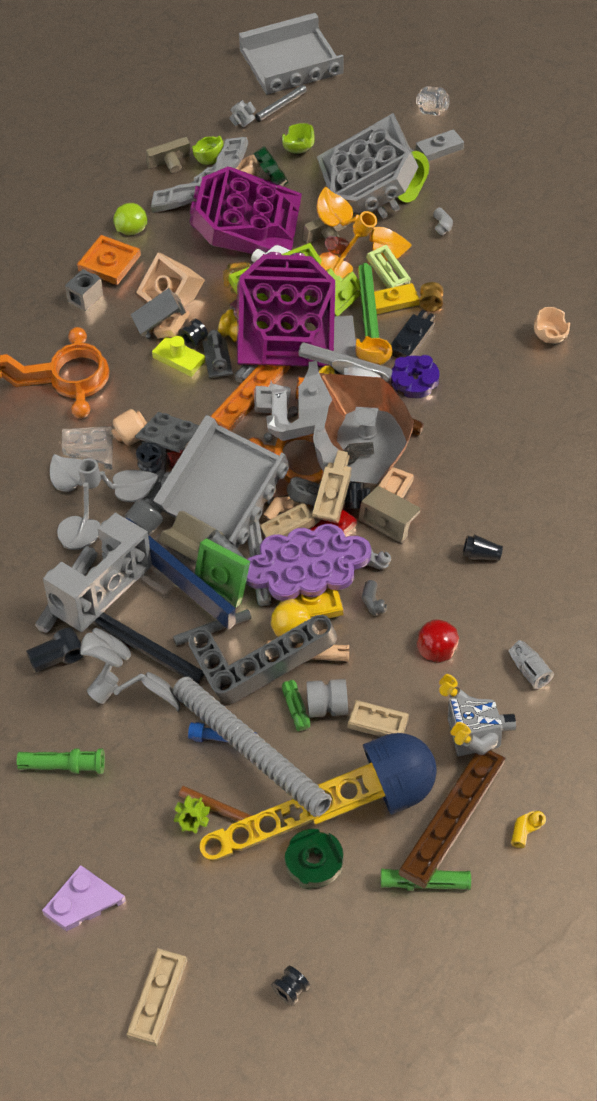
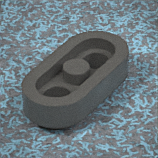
M294 477L286 487V491L293 501L315 506L320 484Z

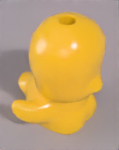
M230 309L221 316L218 332L221 336H230L233 342H237V318L234 315V310Z

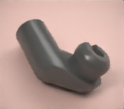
M368 580L364 585L362 600L370 614L379 616V614H384L387 611V604H384L385 601L383 599L377 601L376 591L378 585L375 581Z

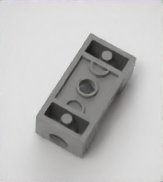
M114 513L108 520L103 521L98 528L99 539L102 540L103 561L96 567H93L88 572V575L84 576L65 563L60 562L54 569L49 570L43 578L50 613L80 632H83L152 567L148 531L117 513Z

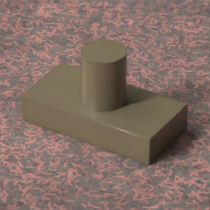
M187 136L146 149V163L149 169L166 164L170 173L179 172L182 169L179 159L188 157L190 154V142Z
M319 218L304 224L302 238L308 244L324 237L330 247H335L342 240L337 231L346 228V226H342L339 223L336 227H330Z

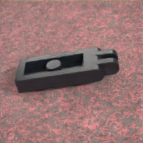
M421 310L418 315L413 314L390 344L392 346V356L397 358L414 356L434 329L435 323L433 321L435 315L430 313L425 319L427 311Z

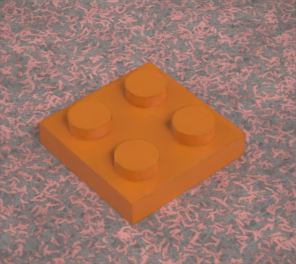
M100 235L78 262V271L84 269L96 274L102 280L118 285L141 256L139 248Z

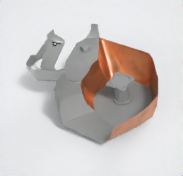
M317 361L309 362L308 372L303 382L298 386L299 419L293 423L287 420L286 390L283 386L272 384L271 380L268 390L272 392V415L266 417L269 433L282 441L314 434L313 441L316 455L323 472L329 462H335L338 450L348 452L349 456L356 455L358 457L357 460H351L349 457L347 466L352 468L350 481L377 484L387 475L406 449L414 421L405 403L389 383L381 377L319 373Z

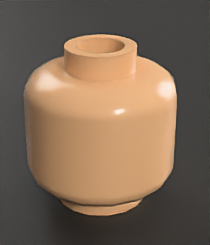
M129 409L114 418L113 425L115 428L111 432L118 443L123 441L126 445L132 446L140 441L135 436L147 422L140 411L135 412L133 409Z

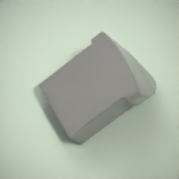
M283 386L286 390L288 406L291 389L288 386ZM255 387V412L272 413V392L268 390L269 387Z

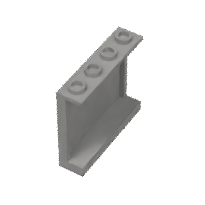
M316 13L239 33L240 51L266 95L344 73V56H336L319 29V19Z
M206 415L153 501L163 512L175 518L179 511H185L222 532L225 538L238 549L240 544L246 542L253 522H257L263 512L262 507L266 500L269 501L273 497L278 480L284 478L287 474L289 463L284 453H281L279 456L219 426L214 418Z

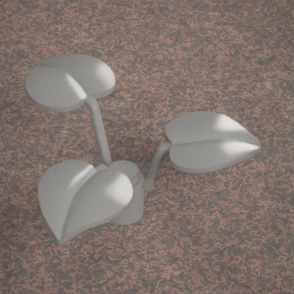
M54 454L50 464V478L53 486L64 492L72 491L78 485L83 486L84 517L71 516L64 519L57 529L58 539L64 548L70 550L83 549L98 539L100 523L97 520L88 519L89 489L96 488L101 479L110 489H115V495L119 500L136 502L149 494L158 480L157 474L141 470H124L113 476V483H111L106 477L105 472L99 471L98 463L95 459L86 458L81 460L65 458Z
M94 628L92 633H87L81 642V655L92 656L106 662L102 672L87 689V693L92 699L104 704L112 693L118 695L137 681H142L148 689L172 704L177 712L180 710L179 699L173 695V688L165 680L153 673L139 674L124 684L117 685L119 679L110 670L112 666L121 667L123 663L121 658L128 660L131 657V652L125 643L99 628Z

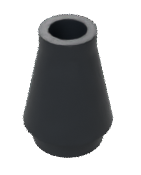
M475 534L473 536L467 535L463 547V556L468 557L469 560L500 561L503 546Z

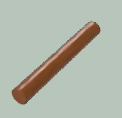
M182 786L180 789L179 797L186 799L187 795L196 799L202 797L205 807H210L211 811L238 822L252 816L186 786Z

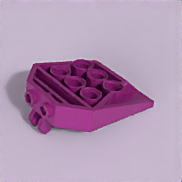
M227 166L202 177L201 185L195 187L194 199L197 202L192 201L189 223L212 246L251 254L257 249L266 253L276 245L292 250L302 193Z
M269 252L263 254L240 275L237 283V365L309 367V362L314 360L298 355L302 343L334 351L335 279L312 256H305L303 253L281 255L280 252ZM257 294L266 295L268 300H259ZM285 294L290 296L292 301H283L281 299V295ZM305 296H312L315 299V302H307L305 300ZM257 322H265L268 325V328H259L257 326ZM281 323H289L292 326V329H283ZM305 324H313L316 330L309 331L306 329ZM317 362L318 367H324L328 365L321 362Z

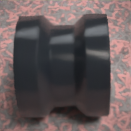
M196 318L192 319L187 327L183 326L178 331L179 336L184 339V344L191 349L195 348L199 341L207 339L208 336L205 325Z
M144 443L137 448L136 458L139 470L154 474L159 472L163 465L160 447L154 443Z
M290 965L284 969V975L281 979H275L271 984L276 994L291 1006L298 1002V996L302 992H307L311 987L305 976Z

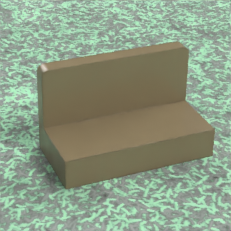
M377 486L362 500L358 520L402 543L407 538L410 522L420 513L421 508Z
M179 511L172 528L162 531L159 541L197 562L200 542L217 529L185 511Z

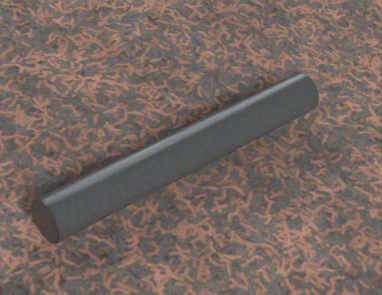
M305 85L299 86L255 114L256 120L258 122L262 121L306 93L307 88Z
M248 609L235 613V625L252 619ZM216 620L174 635L173 640L175 645L178 646L187 643L190 634L197 629H206L210 633H214L226 627Z

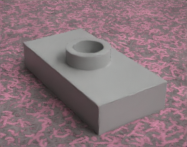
M454 129L416 142V151L423 153L428 162L464 149V141Z

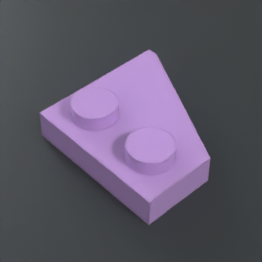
M80 865L44 907L42 912L48 919L65 931L79 926L84 920H91L101 915V911L115 904L117 906L122 905L126 900L123 894Z

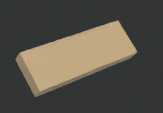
M157 949L128 1028L127 1038L157 1047L187 962L186 956Z

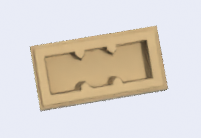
M302 503L261 524L260 530L265 538L278 534L287 537L292 530L297 528L308 529L316 525V522L306 504Z
M355 700L348 721V728L380 737L392 733H405L409 714Z

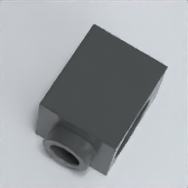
M84 269L65 285L68 302L84 311H87L103 296L101 278Z

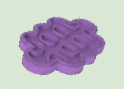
M332 524L321 525L314 531L307 528H297L292 530L287 537L280 534L271 535L262 541L260 555L247 559L250 561L246 584L255 589L268 587L270 594L275 599L281 601L295 599L300 593L308 597H317L324 593L327 588L342 590L352 584L354 570L362 568L370 562L371 545L365 538L360 536L345 537L342 529Z

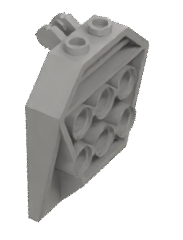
M394 113L317 156L327 188L344 198L351 205L353 213L371 212L377 208L383 219L388 217V213L382 205L390 202L395 212L400 210L395 198L406 192L418 169L417 162Z

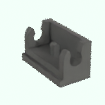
M168 288L130 315L139 333L148 339L152 336L150 332L152 328L176 312H180L181 315L185 314L186 310L181 303L180 297Z

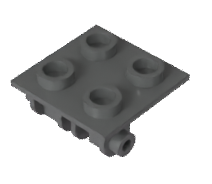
M157 412L137 433L135 438L181 453L190 442L199 425L170 416L167 413Z

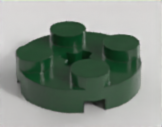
M265 146L253 153L263 171L271 178L272 183L280 186H285L289 183L285 174Z
M306 829L292 837L285 851V866L290 877L299 883L300 887L304 889L323 887L332 883L342 873L343 848L334 835L320 832V829ZM314 852L316 856L321 855L322 858L319 859V863L313 864L307 861L309 860V854Z

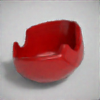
M439 619L426 622L419 631L417 648L420 655L434 662L451 659L458 647L459 635L457 629L449 622Z

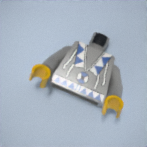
M445 674L440 679V694L445 697L450 694L447 719L457 756L472 753L483 755L501 746L502 731L516 730L515 715H499L494 700L477 699L467 695L459 687L456 688L458 685L457 680L450 674Z

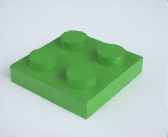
M206 538L200 542L194 574L236 608L242 603L250 561Z

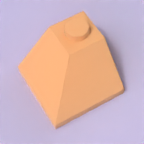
M157 253L136 293L149 302L169 288L180 297L185 307L195 299L205 280L190 268L161 253Z

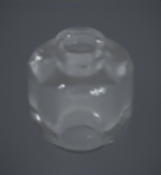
M425 86L416 98L420 111L427 115H441L448 109L450 102L449 95L442 87Z

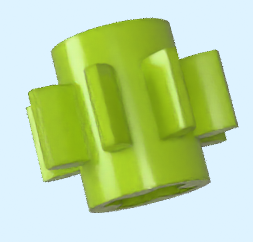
M187 795L184 804L181 802L177 803L175 810L178 813L173 821L179 822L182 827L181 831L188 830L196 834L199 825L207 826L209 819L206 816L209 814L210 807L204 806L202 797L196 799Z

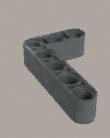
M317 615L231 665L228 664L220 647L208 630L197 629L193 631L189 636L188 643L218 698L225 704H232L332 647L337 641V633L327 616ZM327 629L325 633L317 635L321 630ZM204 643H207V645H206L205 647L200 648L201 645H203ZM303 643L301 647L294 648L297 644ZM279 657L275 662H270L273 658ZM219 663L216 668L211 669L213 665ZM250 671H255L251 676H246ZM231 684L228 689L222 690L226 685Z

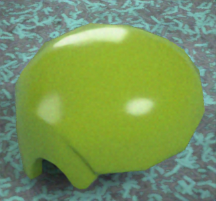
M307 123L291 125L288 128L287 135L282 134L283 147L286 151L293 154L305 153L315 143L313 126Z
M221 136L204 137L193 145L192 150L195 159L204 165L215 164L217 162L216 158L224 146Z
M125 203L117 208L113 222L117 232L125 235H136L143 231L147 225V216L144 209L138 204Z

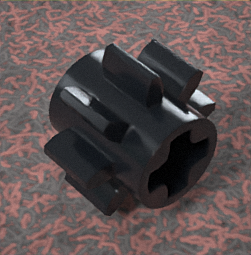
M349 482L344 500L345 508H361L362 500L370 494L369 487L364 488V482Z

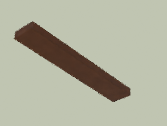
M492 750L483 755L474 754L402 864L398 875L424 889L426 888L505 764V757Z

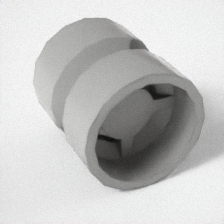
M346 679L330 680L327 685L322 680L306 682L309 718L324 717L327 712H330L332 716L348 715Z

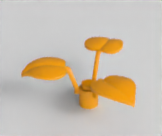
M326 186L321 191L317 200V213L322 222L330 227H336L339 223L342 226L354 223L353 232L355 234L340 258L332 252H325L319 256L322 260L321 266L325 270L332 268L334 273L341 278L352 272L353 267L343 260L359 237L362 238L369 235V241L373 242L372 250L387 245L396 259L412 246L411 243L394 231L385 227H375L377 218L373 213L364 211L360 216L356 215L352 218V207L344 198L335 194ZM382 252L381 255L383 256V258H384L386 261H388V259L385 257V255H384L383 252Z

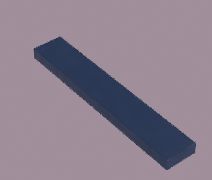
M148 535L152 565L228 630L235 625V607Z

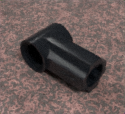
M73 628L61 629L54 634L52 640L26 650L35 673L60 662L66 664L75 663L84 656L81 655V642Z

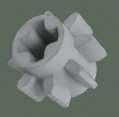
M241 100L230 109L232 115L229 119L235 126L240 124L242 127H245L255 119L252 113L256 109L251 102L245 104Z

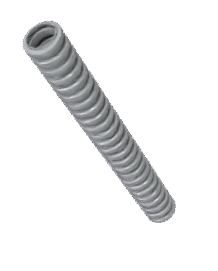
M183 677L177 681L173 688V695L194 712L196 716L200 717L202 721L206 722L218 735L228 741L240 754L244 755L247 760L251 761L269 779L273 780L276 785L292 796L295 801H298V804L304 806L306 811H309L314 817H319L328 810L332 798L322 788L313 783L310 778L290 763L282 754L277 752L275 748L271 747L269 743L265 742L263 738L254 733L252 729L248 728L246 724L232 714L230 710L226 709L224 705L209 695L192 678Z

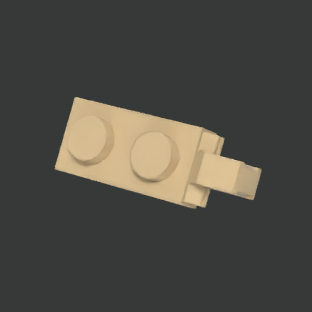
M338 450L335 462H329L328 466H325L312 516L316 519L334 523L339 522L351 478L352 468L347 466L350 457L348 452Z

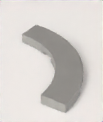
M247 137L225 139L224 146L216 158L217 162L211 168L208 167L194 177L193 182L154 191L151 203L152 212L174 209L195 201V187L201 185L202 177L227 166L236 169L247 150Z

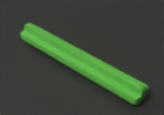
M363 263V265L358 266L365 337L379 338L372 267L368 263Z

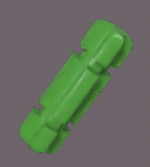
M294 680L285 681L282 684V691L284 697H286L291 717L294 719L295 728L297 731L307 730L310 728V720L308 714H306L300 692H298V686Z

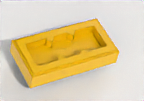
M413 283L374 291L377 314L420 304V299Z

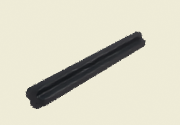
M104 612L92 622V624L180 676L190 677L198 684L202 682L205 674L200 668Z

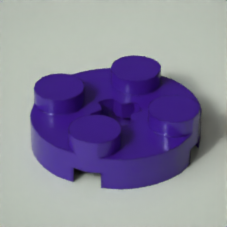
M428 355L399 357L395 360L392 368L391 384L397 392L400 390L408 398H423L430 395L435 387L437 388L439 384V369L433 363L432 357ZM411 375H419L418 379H414V377Z

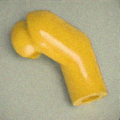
M531 811L516 819L511 840L513 847H525L527 835L540 829L545 824L546 817L541 811Z

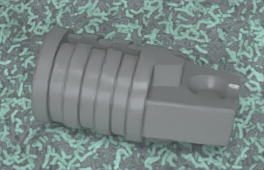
M519 640L510 648L509 653L515 664L534 689H540L552 680L554 676L553 671L549 669L539 654L525 642Z

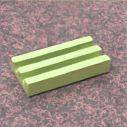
M387 245L367 253L366 259L387 288L410 284L411 278ZM382 252H383V254L385 255V257L388 259V261L390 262V264H389L388 262H386V260L383 258V256L381 255ZM392 267L395 269V271L397 272V274L400 276V278H401L400 280L398 279V277L396 276V274L393 272Z

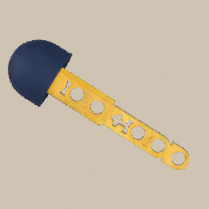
M392 733L363 744L369 764L318 784L319 788H322L332 798L330 807L321 816H312L309 811L304 809V806L298 804V801L292 799L233 823L226 831L224 828L207 834L200 842V851L209 861H219L234 855L233 850H246L313 821L315 825L382 797L391 815L418 804L430 793L437 774L434 756L423 741L409 734ZM359 778H363L364 787L368 791L365 794H362L361 784L357 780ZM345 784L356 786L358 791L354 798L345 799L342 797L340 792ZM294 806L297 810H303L299 814L300 819L298 821H295L293 817L285 819L284 821L287 824L285 827L281 826V821L276 814L281 811L283 817L291 813L290 808ZM265 817H272L276 821V828L270 833H265L260 829V822ZM238 828H244L249 832V838L244 844H237L233 841V833ZM212 839H217L222 844L221 851L217 855H209L205 849L207 842Z

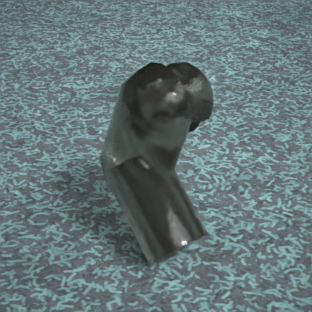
M373 442L348 444L343 450L348 452L350 456L348 465L355 463L361 455L374 454Z

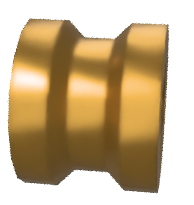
M436 282L423 284L420 288V307L428 312L438 311L443 306V287Z

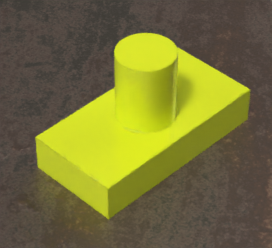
M174 336L171 339L165 337L152 351L154 359L190 377L205 363V355L185 346L184 339L180 336Z

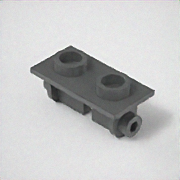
M211 330L207 336V341H202L209 378L233 375L226 338H222L217 330Z

